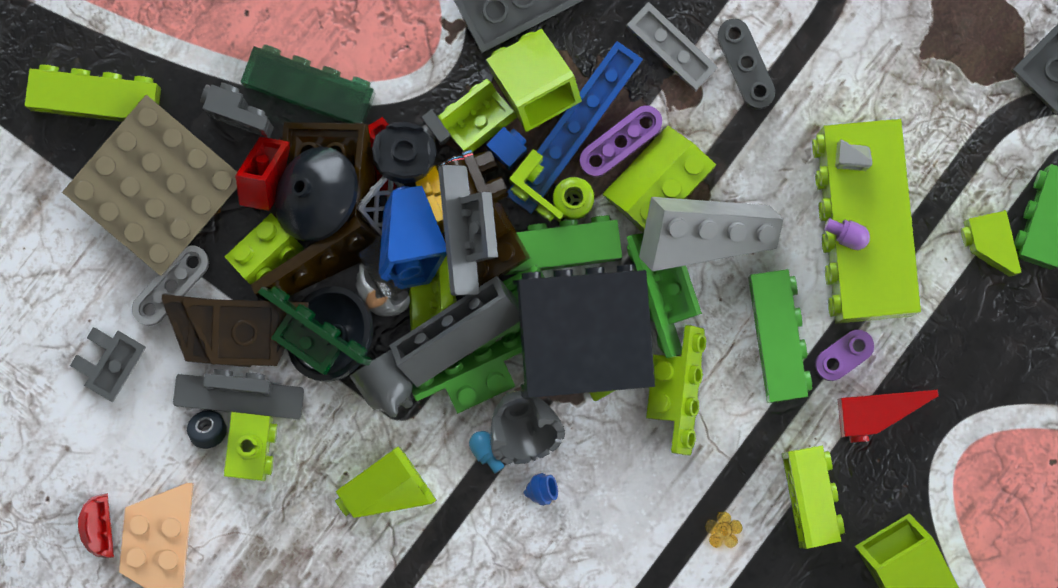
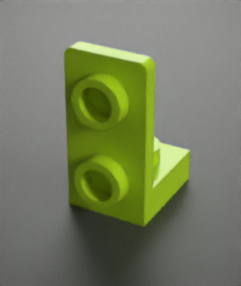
M533 149L510 177L509 183L513 185L510 190L524 202L529 198L537 204L536 211L546 220L551 222L554 218L560 222L564 214L525 184L527 180L533 183L544 169L540 165L543 161V156Z

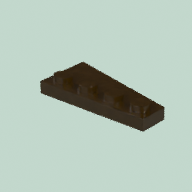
M355 216L346 222L336 233L324 240L315 242L252 283L251 287L255 295L264 301L269 300L258 293L261 287L272 289L273 286H276L288 295H292L380 253L381 239L370 226Z

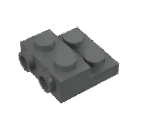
M221 83L220 87L212 84L211 86H205L200 103L204 104L202 109L210 118L253 134L270 138L274 127L269 121V117L265 115L266 112L248 106V103L243 98V94L239 92V88L226 83Z

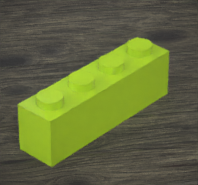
M40 65L39 69H29L25 107L30 111L123 122L145 95H148L158 105L160 102L161 88L157 83H153L154 79L150 77L134 76V81L124 80L121 74L103 72L102 77L90 76V71L72 68L71 73L58 72L59 68L51 65Z

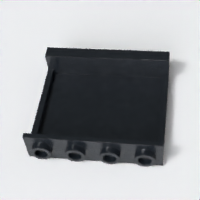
M636 264L616 266L617 272L605 273L604 267L585 268V275L573 276V269L554 270V277L541 278V272L522 273V280H513V285H517L524 371V384H520L521 397L533 398L655 387L646 270L636 271Z

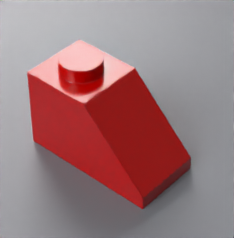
M259 137L235 175L239 204L241 206L268 211L271 209L275 202L279 179L287 165L290 142Z

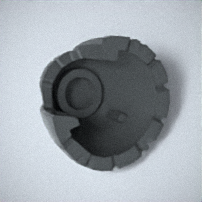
M521 390L505 394L494 410L490 430L491 450L497 460L500 459L505 464H511L512 462L514 464L529 463L531 459L536 461L537 457L543 458L549 455L550 451H555L562 443L561 439L565 437L564 426L555 411L539 397H521Z

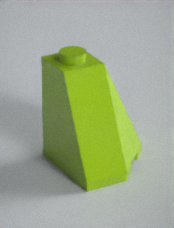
M399 446L335 491L339 496L335 500L336 504L345 516L351 513L353 518L430 505L437 501Z

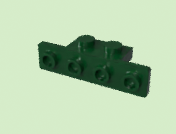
M273 286L272 289L261 287L258 291L260 295L287 313L271 339L321 374L327 375L341 351L359 364L369 366L372 362V359L365 355L367 352L365 347L354 340H350L349 343L339 337L341 331L328 322H324L323 325L313 319L316 314L302 304L296 307L288 301L290 295L276 286Z

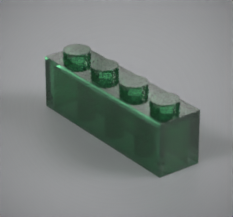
M264 44L262 49L253 46L240 81L244 87L344 123L365 124L376 95L375 90L370 88V82L358 77H353L352 81L340 77L341 72L331 67L323 66L322 70L311 67V61L300 56L293 55L292 59L280 55L281 50Z

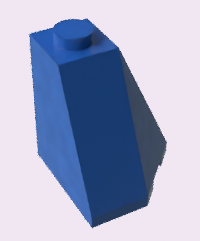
M401 186L392 191L383 210L379 275L385 281L393 280L395 286L400 289L430 284L447 255L446 243L423 187Z

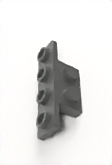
M439 166L450 292L453 296L478 295L477 262L498 257L492 192H480L470 195L466 166Z
M214 369L213 374L205 373V377L178 374L175 382L173 405L176 407L238 412L299 420L302 415L304 389L302 387L272 384L270 380H265L264 374L246 373V377L243 378L234 377L233 371Z

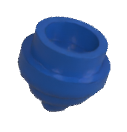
M535 474L527 484L523 494L539 505H549L552 500H556L558 497L557 482L553 475Z

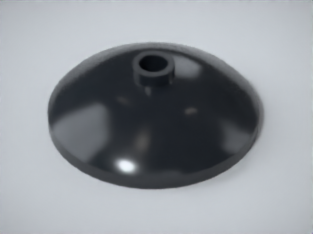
M316 147L302 152L288 164L279 179L274 202L277 219L286 233L301 241L316 242L330 237L346 223L354 209L358 194L357 174L352 163L345 155L332 148Z
M330 286L312 292L301 301L308 302V308L316 314L313 319L322 325L324 322H328L341 331L339 337L343 335L342 339L348 343L350 340L356 341L367 349L365 353L367 355L373 336V321L367 304L359 295L343 287ZM287 350L294 367L301 374L315 381L332 382L342 379L360 365L341 351L327 375H324Z

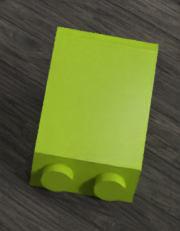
M542 29L526 33L515 44L497 49L492 53L491 57L486 59L491 74L526 132L582 102L574 74Z
M910 513L855 546L879 588H959L933 537Z

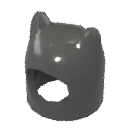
M391 350L373 360L369 366L365 365L349 376L373 410L386 412L390 417H396L398 415V407L410 408L413 405L410 396L413 382L397 367Z

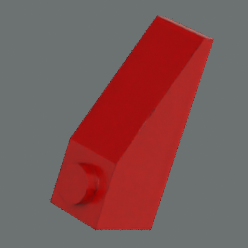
M938 390L839 398L837 400L841 437H849L850 443L869 441V435L878 434L938 397Z

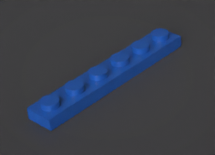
M616 41L579 92L582 102L566 110L537 150L543 156V161L540 164L544 167L543 171L533 183L527 180L525 184L544 198L643 61L641 57ZM510 189L508 190L509 195L507 198L529 214H532L538 206L529 198L524 202L512 193Z

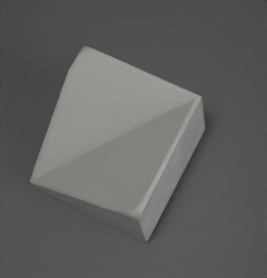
M840 139L837 143L835 167L838 169L867 171L872 166L870 148L863 145H851Z

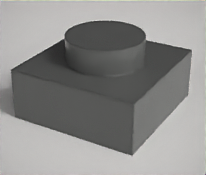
M432 109L421 117L425 124L422 126L424 132L429 137L431 135L433 140H437L441 146L452 139L450 133Z

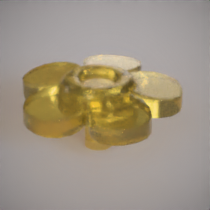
M720 512L717 516L719 523L715 520L707 521L705 529L708 533L712 534L709 542L713 547H720L723 544V540L728 548L737 545L738 539L734 534H739L743 528L739 520L731 521V515L728 512Z

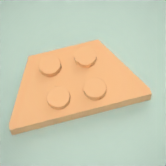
M185 483L125 507L119 566L121 574L144 588H184L194 483Z

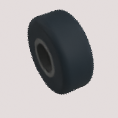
M205 410L195 414L187 425V434L191 442L196 447L202 449L217 446L223 441L227 433L224 419L219 413L212 410ZM211 426L208 430L202 431L204 427Z

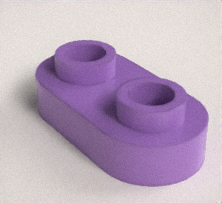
M853 330L847 333L817 356L815 361L817 374L827 381H835L845 376L872 355L874 351L872 337L863 330ZM855 340L863 342L864 348L861 352L853 349V342ZM831 358L838 362V367L834 371L827 367V361Z

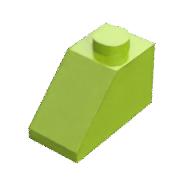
M1006 210L970 218L963 222L964 228H961L962 240L965 247H970L973 255L1009 277L1022 273Z

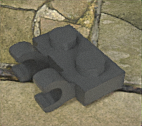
M93 327L87 339L106 349L97 365L76 355L70 366L89 377L84 386L114 402L145 351L146 346L120 331H117L112 338Z

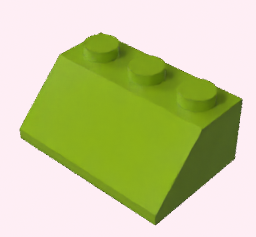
M667 126L602 195L644 233L651 197L686 199L714 170L716 164L693 142L670 126Z
M822 445L782 453L799 548L809 549L840 542V534H844L845 529L842 515H836L834 502H838L839 498L836 484L830 483L828 471L833 469L830 452H824Z

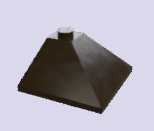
M284 122L282 140L290 142L286 167L299 154L316 147L332 148L345 155L352 163L358 180L356 203L346 222L357 216L369 225L357 209L361 200L370 191V188L377 183L371 154L372 147L368 124ZM374 196L366 204V207H374ZM367 212L373 220V212Z

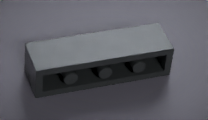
M498 276L492 278L479 287L478 295L463 297L392 343L390 348L397 367L419 387L520 322L518 301Z

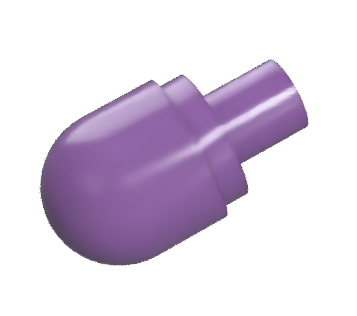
M829 218L824 228L825 231L836 235V241L839 244L852 250H861L870 241V234L867 228L851 220H844L840 223Z

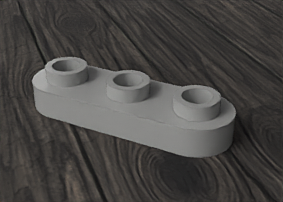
M187 246L162 276L158 274L134 300L132 305L134 318L147 326L156 325L162 321L167 315L161 300L162 294L184 296L206 273L209 267V258L206 252L198 246ZM191 257H197L199 260V264L195 268H189L188 260ZM171 280L176 281V290L168 292L166 284ZM148 304H153L155 312L153 315L147 316L144 309Z

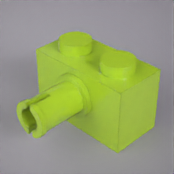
M231 412L224 469L225 477L265 481L266 475L272 474L274 456L269 455L270 443L276 442L278 428L277 424L272 423L273 417Z

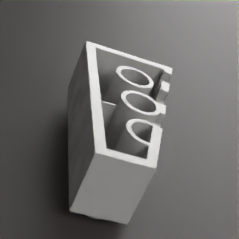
M651 197L639 258L651 271L777 249L784 218L770 205Z

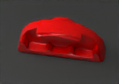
M108 493L91 497L83 505L78 516V532L81 542L87 551L96 557L114 558Z

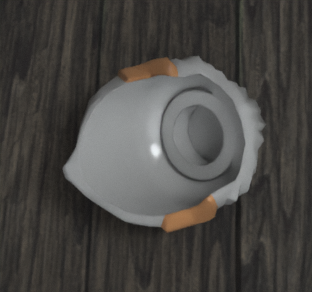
M361 263L359 265L360 271L357 273L356 287L359 296L364 300L371 312L380 316H393L407 310L410 303L407 288L400 289L396 287L391 279L388 281L381 279L379 263Z

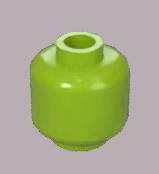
M568 177L562 180L556 186L553 193V205L564 214L563 218L568 220H579L586 217L594 204V192L591 185L579 177ZM568 197L571 199L569 204L567 202ZM574 202H579L578 205L572 206Z

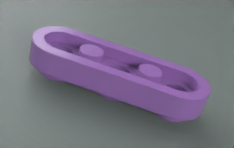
M641 106L630 113L582 151L580 156L582 171L590 177H601L659 133L662 126L660 112L652 106ZM648 118L651 120L652 126L645 129L641 127L640 120ZM623 137L627 145L619 148L615 145V139ZM593 156L599 157L602 161L601 165L598 167L591 166L590 158Z

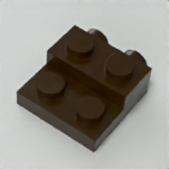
M493 202L498 257L477 262L479 287L496 276L502 277L530 259L504 209L497 202ZM443 232L442 236L445 241V232Z

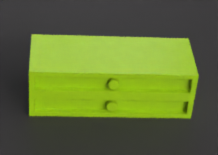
M891 119L824 125L817 133L816 139H812L814 158H819L820 164L819 170L815 172L817 190L822 189L823 194L822 202L818 204L820 221H825L826 224L829 218L840 223L844 220H851L866 227L870 234L868 245L861 250H852L839 244L836 241V235L828 231L822 234L823 253H828L829 265L825 266V280L827 285H832V297L828 298L830 317L835 316V324L912 317L921 312L902 120ZM842 139L851 145L868 146L871 151L872 166L867 171L838 169L835 167L837 143Z

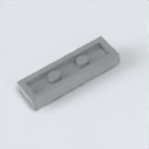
M649 2L626 26L695 92L718 68Z

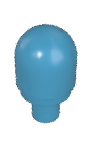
M486 431L474 433L469 440L470 450L478 462L480 461L482 465L487 463L494 474H496L505 466L492 453L490 433Z

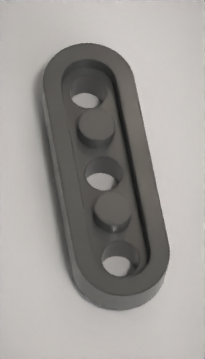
M726 20L718 30L717 39L744 102L750 108L756 110L765 109L774 100L775 87L747 24L742 20ZM731 29H736L739 31L740 37L738 39H731L728 32ZM749 58L753 63L752 67L744 68L741 65V60ZM762 87L765 90V96H755L754 89Z

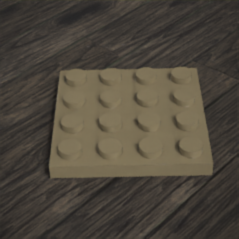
M145 95L62 193L157 274L162 276L236 191L235 175L237 171L148 95Z

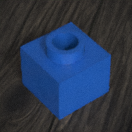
M503 127L487 143L486 149L488 151L491 150L492 155L510 171L527 153V148L524 146L527 141L515 129L509 132Z

